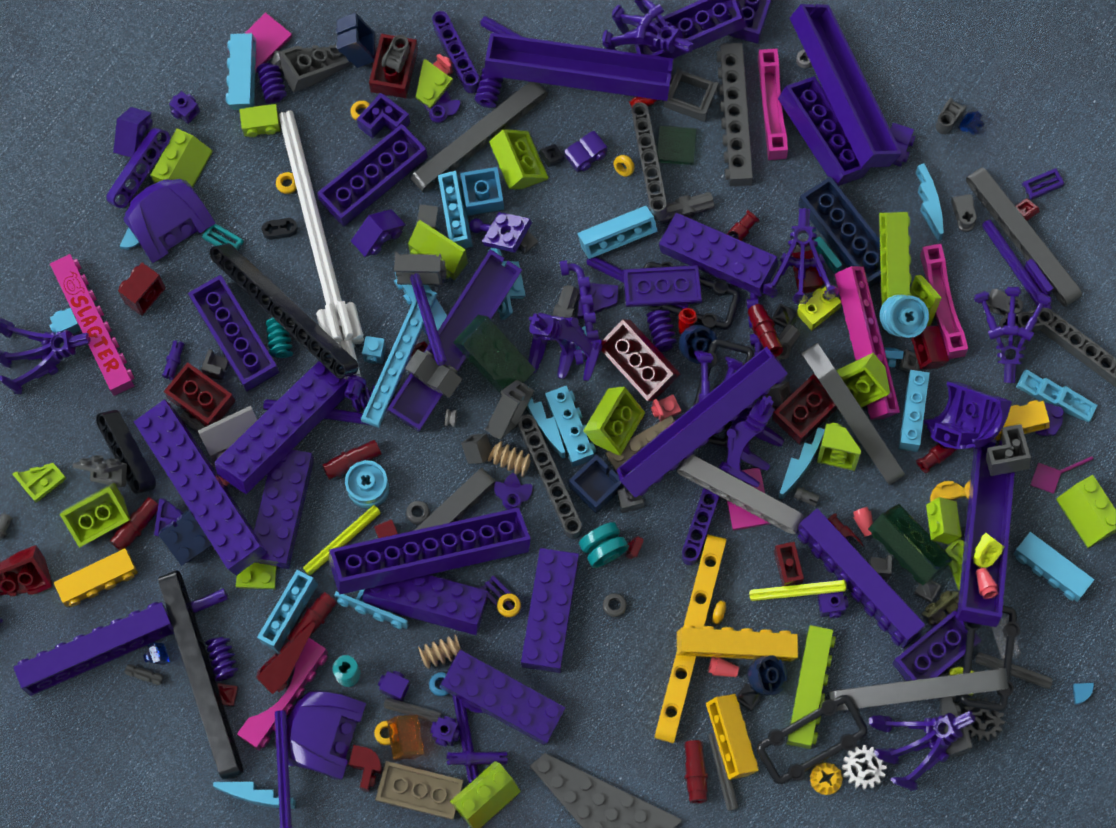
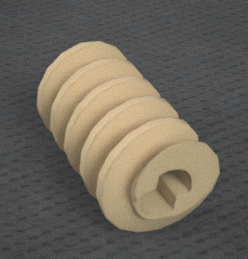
M502 441L493 447L488 458V462L494 458L493 464L495 465L501 461V468L507 466V470L512 471L514 469L515 474L521 472L522 477L527 473L531 463L529 453L525 457H523V450L516 454V447L509 451V444L503 448Z
M456 634L454 635V641L450 637H447V643L440 639L439 646L435 642H432V648L424 644V651L418 646L423 663L427 669H430L431 662L437 667L438 660L445 664L446 657L452 662L453 655L456 656L459 650H461Z

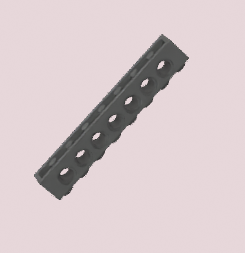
M720 44V51H717V62L721 64V68H718V79H722V84H719V95H723V101H720V111L724 112V118H721L722 129H725L726 134L723 135V146L727 147V152H724V163H728V169H725V180H729V187L751 186L753 177L743 44ZM727 63H733L734 65L728 66ZM733 79L736 82L730 83L727 80ZM735 96L737 99H730L729 97ZM730 113H737L738 116H731ZM736 129L739 133H733L731 130ZM738 146V147H740L741 149H740V150H734L732 147ZM735 163H739V164H741L742 166H741V167H735L734 164H735Z

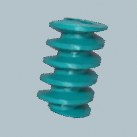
M273 317L268 319L265 324L267 327L266 332L268 334L267 340L269 341L270 356L275 358L292 356L293 352L287 351L293 348L291 344H287L292 341L291 337H286L290 333Z
M342 655L333 664V673L340 685L351 687L359 681L361 672L353 657Z

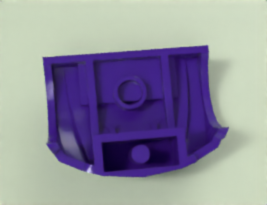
M165 179L145 188L130 202V207L124 217V222L132 231L152 263L167 255V250L195 232L201 233L215 224V221L197 193L187 181L182 179Z
M947 381L949 399L944 411L935 418L923 419V424L927 425V429L931 433L930 437L941 445L954 449L984 447L1003 428L1012 401L972 389L971 386L960 382Z
M315 690L308 692L301 700L297 701L287 720L289 765L317 771L333 779H342L348 762L346 760L347 752L356 724L361 721L366 703L328 691Z

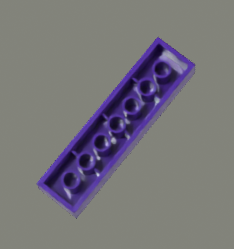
M318 361L214 461L217 474L244 494H247L345 398L344 393L348 384L347 379L337 378Z
M818 508L800 522L797 537L801 543L807 544L811 548L810 551L817 559L820 558L825 563L824 567L829 573H834L838 577L837 581H846L851 597L856 602L860 601L862 603L864 611L878 621L877 624L881 630L887 631L892 636L891 640L896 646H901L904 649L921 634L925 624Z
M155 602L148 605L145 610L131 612L129 617L111 621L110 625L106 627H97L90 634L78 635L67 644L63 642L56 645L53 650L41 651L36 654L37 657L30 660L23 659L13 668L21 688L28 695L32 696L172 635L174 630L166 607L162 602Z

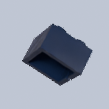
M356 12L338 19L336 28V47L338 51L356 68L374 62L376 50L375 32Z
M595 455L569 480V487L595 513L600 511L617 494L618 489L624 488L619 476L612 469L609 471V466L598 455Z
M190 509L179 516L176 523L172 521L162 528L158 534L181 566L212 545Z

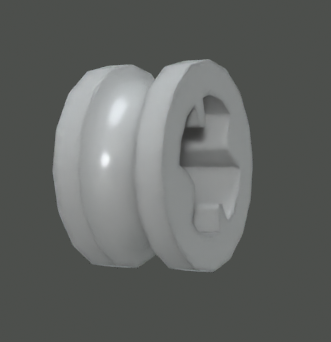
M801 50L797 54L796 63L801 68H809L812 64L809 58L807 62H803L802 56H806V59L808 56L805 50Z
M450 409L446 410L445 426L451 424L452 427H455L457 410L453 412Z

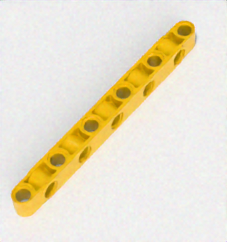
M707 535L684 625H694L695 628L699 629L705 626L727 540L725 538ZM713 560L716 565L708 567L705 562ZM701 596L706 599V602L698 604L695 599ZM676 652L655 739L670 743L675 741L696 656L677 655ZM683 671L687 676L685 679H678L676 673ZM674 709L677 715L675 717H668L666 711Z

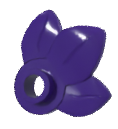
M445 91L431 109L426 105L424 107L429 111L430 119L433 122L441 123L446 120L447 116L454 115L459 110L460 100L451 101L448 92Z
M512 473L505 479L504 483L495 482L494 491L496 496L502 500L503 506L510 510L519 508L521 502L527 501L530 498L532 485H521L517 476ZM508 499H513L514 504H510Z

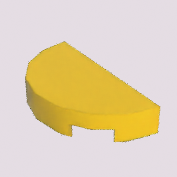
M944 481L937 484L932 490L930 502L938 497L956 500L964 498L967 493L964 487L954 483V481Z

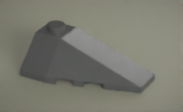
M314 45L311 48L294 46L279 52L284 78L293 92L308 88L352 64L338 51L336 45H330L329 47Z
M955 696L940 698L939 716L947 713H952L955 717L961 715L959 705L953 702ZM948 725L944 728L945 734L948 732ZM967 726L961 729L963 737L958 738L955 742H951V745L946 749L945 752L949 755L948 758L965 755L971 750L972 744Z

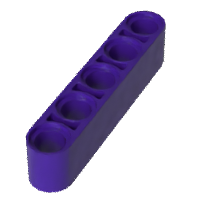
M437 11L432 16L434 31L452 62V66L464 90L468 93H475L479 88V76L448 15L444 11ZM444 21L443 24H438L437 22ZM452 36V38L446 39L445 37ZM456 50H457V51H460V52L457 53V54H453V53H452L453 51H456ZM463 65L467 66V67L464 68V69H461V68H460V67L463 66ZM470 80L475 81L472 84L467 83Z
M153 128L148 132L107 193L106 199L109 204L118 208H124L128 205L169 144L170 135L167 131ZM161 133V139L157 141V136ZM148 149H151V154L147 157L146 152ZM138 164H140V165H141V168H140V170L137 172V171H136V167H137ZM130 179V185L126 187V181ZM120 195V200L115 202L116 196Z
M703 488L682 549V561L689 566L695 565L699 560L720 496ZM711 498L714 503L708 505L704 502V499ZM699 516H706L708 521L703 523L697 518ZM695 533H698L702 536V538L700 540H694L691 536ZM688 551H692L696 554V556L694 558H688L685 554Z

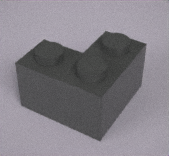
M417 349L405 369L429 388L450 398L462 380L457 375L458 371L450 365L438 366L432 353L427 350L424 353Z
M1022 425L1003 427L1001 431L1002 445L987 448L986 461L991 476L1030 469L1031 456Z

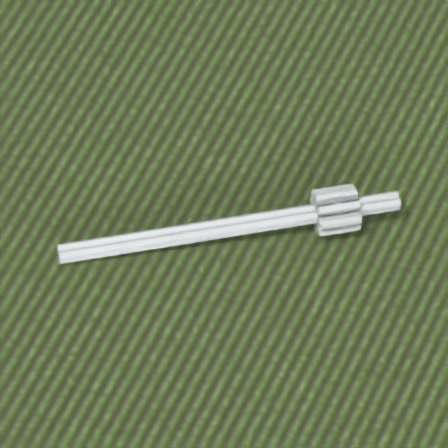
M293 111L281 112L278 115L326 302L325 309H319L316 313L318 324L357 361L354 350L355 344H361L364 338L356 305L353 302L345 304V301L341 300ZM358 366V372H357L356 374H353V375H357V376H360V377H361L360 370H359V366Z

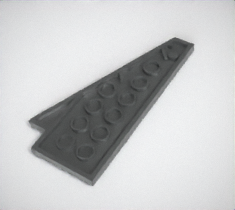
M546 753L530 765L534 773L582 828H676L682 822L680 818Z

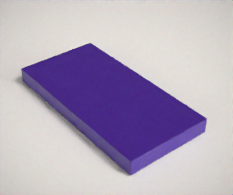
M699 265L623 269L626 307L702 303Z

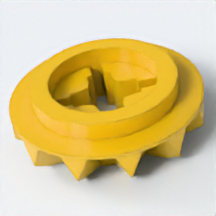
M821 763L812 770L810 782L818 793L831 795L841 787L843 777L840 769L834 764ZM823 773L826 775L833 774L830 778V784L826 781L819 783L823 778Z

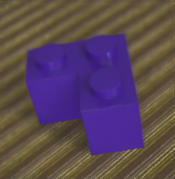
M380 93L357 118L359 129L373 139L384 126L391 131L401 124L407 128L410 124V118L406 111Z
M130 107L117 118L113 153L132 158L142 143V137L152 127L151 112Z
M392 209L370 214L351 242L364 257L374 256L381 251V246L384 242L400 237L402 229L406 224Z

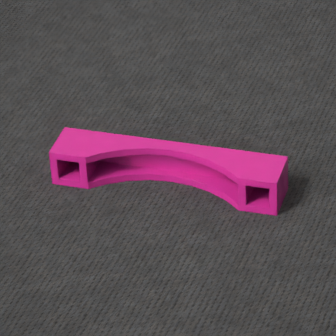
M778 49L759 50L758 67L768 160L787 159V135L782 105L778 100L781 94Z
M942 245L925 246L922 248L920 257L927 282L942 297L935 316L948 358L964 357L968 351V346L954 308Z
M309 638L295 664L294 675L286 693L268 710L259 715L249 717L237 735L257 750H260L262 747L265 748L270 741L269 736L273 731L276 732L275 711L284 710L286 715L291 712L295 699H299L303 695L307 682H311L317 674L315 671L319 665L323 666L327 661V650Z

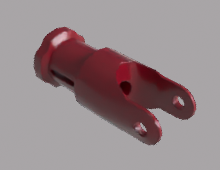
M747 210L746 215L740 222H736L727 235L737 234L739 235L738 240L743 241L753 225L759 223L760 220Z
M938 443L929 450L927 455L916 460L917 465L924 473H928L934 465L942 463L958 449H944L945 446Z
M836 513L828 518L845 539L852 536L864 547L853 531L847 525L844 526L840 522Z

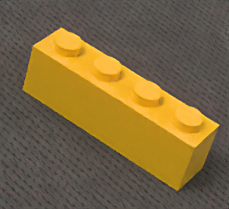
M1034 400L1028 402L1027 405L1011 406L1003 427L1021 424L1024 434L1048 429L1050 421L1044 401ZM1001 431L994 438L996 441L1001 440Z
M124 548L55 581L54 585L62 603L66 607H74L85 598H93L104 589L110 590L121 581L133 579L134 575L138 574L129 552Z
M736 694L719 696L708 701L706 706L728 780L746 777L759 771Z

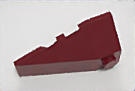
M37 545L19 551L0 562V595L36 594L53 586L46 559Z
M312 619L294 636L293 641H288L280 650L279 655L275 653L258 670L256 679L272 694L276 691L280 693L287 686L286 681L316 625L315 619Z

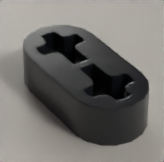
M292 218L267 221L262 226L263 235L268 240L291 237L298 231L296 221ZM287 224L292 226L289 231H287ZM269 227H272V228H273V231H272L271 234H269V232H268Z

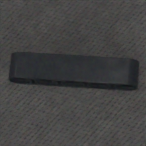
M118 410L98 413L96 416L97 426L114 458L119 459L121 463L127 464L126 480L133 493L139 494L154 490L156 480Z

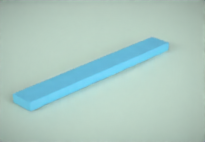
M425 289L430 308L432 309L437 293ZM416 297L412 302L361 417V422L377 428L381 425L424 327Z

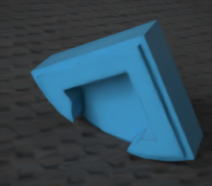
M1094 683L1072 685L1075 705L1083 703L1090 697L1093 692Z

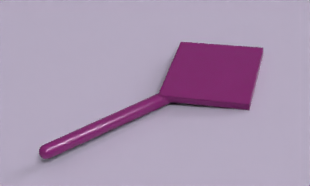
M1093 457L1086 458L1061 470L1038 462L1030 486L1054 494L1062 473L1092 461Z

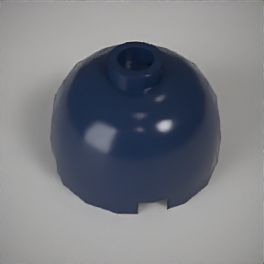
M692 325L685 329L680 336V352L688 361L701 364L697 361L694 352H708L711 342L716 340L717 336L708 327Z
M774 655L759 657L751 663L748 669V682L757 693L767 696L776 695L785 688L782 686L784 681H787V669L781 659H777Z

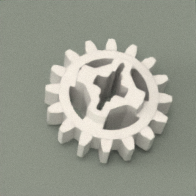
M863 745L862 750H860L856 746L854 748L855 753L849 751L848 755L850 758L845 757L843 760L847 763L842 766V769L847 770L843 776H849L848 783L855 782L856 789L859 785H862L863 790L866 789L867 785L873 789L874 782L879 785L881 783L879 777H885V774L881 771L886 770L887 766L882 765L881 763L884 761L875 756L873 752L874 747L867 750L866 745ZM859 755H865L862 759H855ZM872 758L875 760L877 767L873 765ZM864 763L867 764L865 772L861 770V766ZM851 768L855 769L857 774L856 777L852 773ZM874 776V778L870 780H863L864 777Z

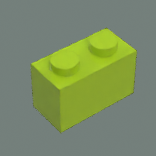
M276 104L239 109L244 137H256L260 134L272 135L276 132H281Z
M938 497L926 504L931 540L950 544L962 537L956 501Z

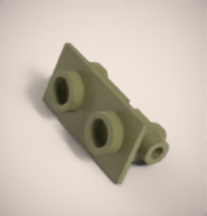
M952 590L941 594L940 599L929 604L921 615L929 618L928 622L931 626L937 625L947 617L944 613L945 609L951 614L958 608L959 596L957 595H959V592Z

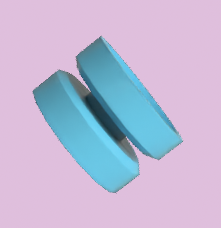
M893 295L883 303L880 310V322L883 329L889 334L898 337L910 338L921 334L927 327L929 320V311L926 304L920 298L911 295Z
M364 460L357 462L346 473L345 486L349 498L357 506L370 508L375 505L377 507L389 495L390 486L386 472L381 465L374 461Z

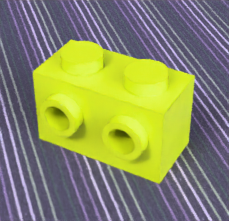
M826 286L823 289L818 288L806 304L798 305L797 316L811 331L841 307V300L838 297L830 300L825 299L823 294H825L824 291H827Z

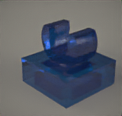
M979 111L967 113L958 128L963 132L970 131L971 134H979L976 125L978 127L984 126V123L980 120L983 115Z
M153 642L147 645L150 652L143 655L146 663L150 661V663L164 665L170 662L163 643Z

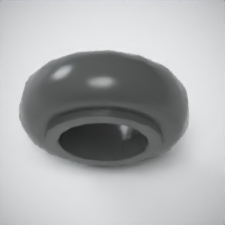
M422 501L412 502L406 510V516L413 524H421L430 515L428 505ZM421 508L424 513L421 517H414L412 515L413 510Z
M609 594L603 600V610L611 617H619L626 611V600L620 594ZM612 600H617L621 605L619 609L612 610L609 607V603Z

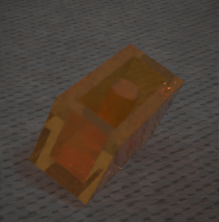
M418 715L396 716L387 721L393 760L414 759L424 754V744L421 738V726L418 721Z

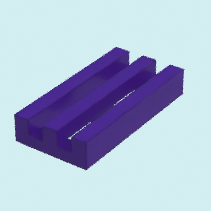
M1055 168L1024 181L1022 186L1023 188L1025 187L1026 193L1029 194V199L1032 200L1063 187L1065 183ZM1052 175L1056 176L1031 188L1029 186ZM1058 181V183H1055V184H1053V185H1051V186H1048V187H1046V188H1044V189H1041V190L1036 191V192L1033 193V191H1035V190H1038V189H1040V188H1042V187H1045V186H1047V185H1049V184H1052V183Z
M1033 259L1026 261L1024 268L1041 293L1050 296L1053 290L1052 285Z
M494 575L484 586L479 588L482 590L489 588L500 598L502 595L492 585V583H495L504 594H511ZM488 592V599L497 607V601ZM508 601L504 603L509 608V611L515 607V603L513 606Z

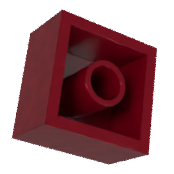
M142 262L132 270L130 277L120 284L118 292L128 307L143 316L166 287L160 275Z

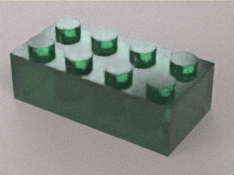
M477 315L453 342L500 394L503 389L515 380L524 383L536 370L487 316Z
M900 504L882 513L868 528L873 537L879 540L886 547V550L899 561L900 565L907 569L922 586L940 575L953 561L936 541L931 540V536Z

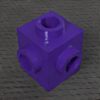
M182 91L178 95L173 96L169 103L172 110L171 114L178 120L181 118L187 124L200 113L195 98L190 94L186 95Z
M843 592L818 595L817 599L821 617L839 618L842 617V614L848 608L847 596H843Z
M444 716V719L438 717L437 722H433L430 733H432V738L436 744L446 747L447 745L453 746L454 741L457 742L461 730H458V724L455 723V719ZM442 727L448 728V731L442 733Z

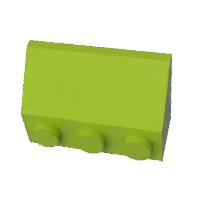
M176 129L151 173L154 184L165 179H182L187 181L193 188L213 151L193 135Z
M503 129L489 141L509 189H524L548 179V175L528 131Z
M421 220L417 222L408 243L410 254L436 256L441 254L442 260H445L446 278L456 280L468 264L466 249Z
M874 353L836 370L860 407L890 394L886 368Z
M625 387L608 388L583 431L593 444L616 455H621L642 420L645 411Z
M838 423L826 424L817 463L855 471L861 453L860 448L848 430L842 427V425Z
M1094 475L1075 484L1056 498V501L1087 548L1116 533V509Z
M115 483L106 486L60 513L62 520L79 548L130 520L125 500Z
M494 761L458 793L450 803L471 828H481L521 791L503 766Z

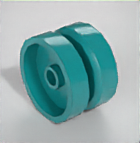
M610 522L594 529L579 541L578 544L583 553H590L587 559L592 568L606 565L628 550L629 545L624 537H618L620 530L615 522Z

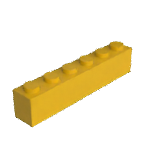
M684 625L683 628L677 631V655L754 660L762 656L774 655L782 661L792 662L798 658L797 634H791V631L772 633V630L764 629L760 630V632H753V629L750 628L734 631V628L731 627L716 630L713 626H704L702 629L695 628L694 625Z

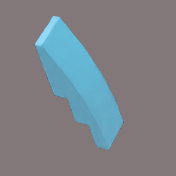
M923 163L917 166L915 173L921 182L918 193L924 202L921 205L920 211L937 241H940L944 233L941 206L933 180Z
M1029 370L1023 371L1016 386L1032 397L1044 401V403L1060 406L1063 412L1086 422H1090L1097 407L1096 404L1066 386L1061 387L1048 378L1042 379Z
M531 398L527 409L535 419L541 434L561 458H566L555 418L547 419L542 402L534 403Z
M817 428L812 445L804 443L799 460L791 458L779 499H783L807 471L818 451L825 429Z
M213 782V786L217 790L234 798L257 805L279 808V798H276V792L274 790H256L254 782ZM290 798L291 809H295L296 801L294 798Z

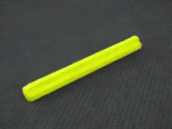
M375 505L370 507L303 567L304 571L309 576L317 571L329 560V549L345 546L380 515V510Z
M845 580L754 589L750 590L749 596L751 601L844 592L847 590Z

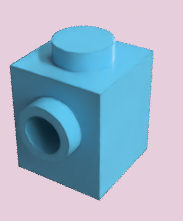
M71 308L57 311L50 317L52 324L49 326L52 332L68 330L74 334L81 330Z
M366 336L362 351L364 361L371 364H383L386 351L385 339Z

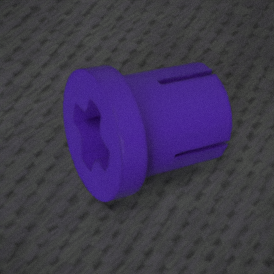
M350 375L347 379L348 384L344 396L348 399L351 398V400H358L362 388H365L367 382L360 376Z

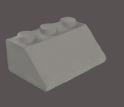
M251 406L198 430L213 462L257 421Z

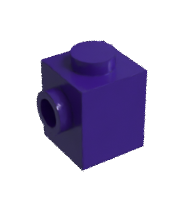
M387 671L386 675L381 676L378 683L382 694L403 702L411 685L410 681L397 671H393V673Z

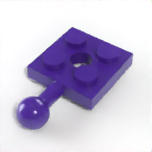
M498 212L491 225L484 224L482 220L474 218L470 221L469 228L473 233L487 232L482 240L484 246L516 253L532 222L530 218Z

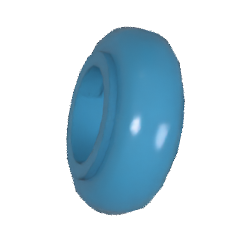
M444 672L434 674L429 682L431 692L440 697L449 694L443 689L436 688V682L439 679H444L446 675Z

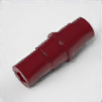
M762 304L751 306L748 309V315L753 326V333L757 335L763 348L767 346L776 357L783 352V348L777 337L774 321L770 319Z
M372 440L347 452L342 451L341 455L322 464V467L328 479L331 480L346 474L355 463L364 460L370 461L382 454L376 441Z
M148 497L129 517L130 520L123 523L110 540L111 544L118 550L130 546L137 537L142 535L141 532L157 514L158 503Z
M323 592L310 608L307 607L305 609V614L286 638L289 641H293L294 636L312 619L316 620V625L312 631L314 633L321 624L325 623L324 620L332 612L337 602L326 592Z
M700 740L685 742L686 775L684 779L687 781L689 803L707 802L708 774H706L703 744Z

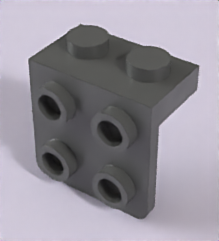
M94 455L91 459L82 458L79 462L73 463V468L90 471V481L107 485L115 483L117 487L126 486L127 464L119 462V459H103V456Z

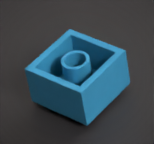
M497 167L460 173L468 216L504 210Z

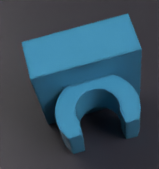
M884 347L888 366L895 367L896 359H903L904 351L893 347Z

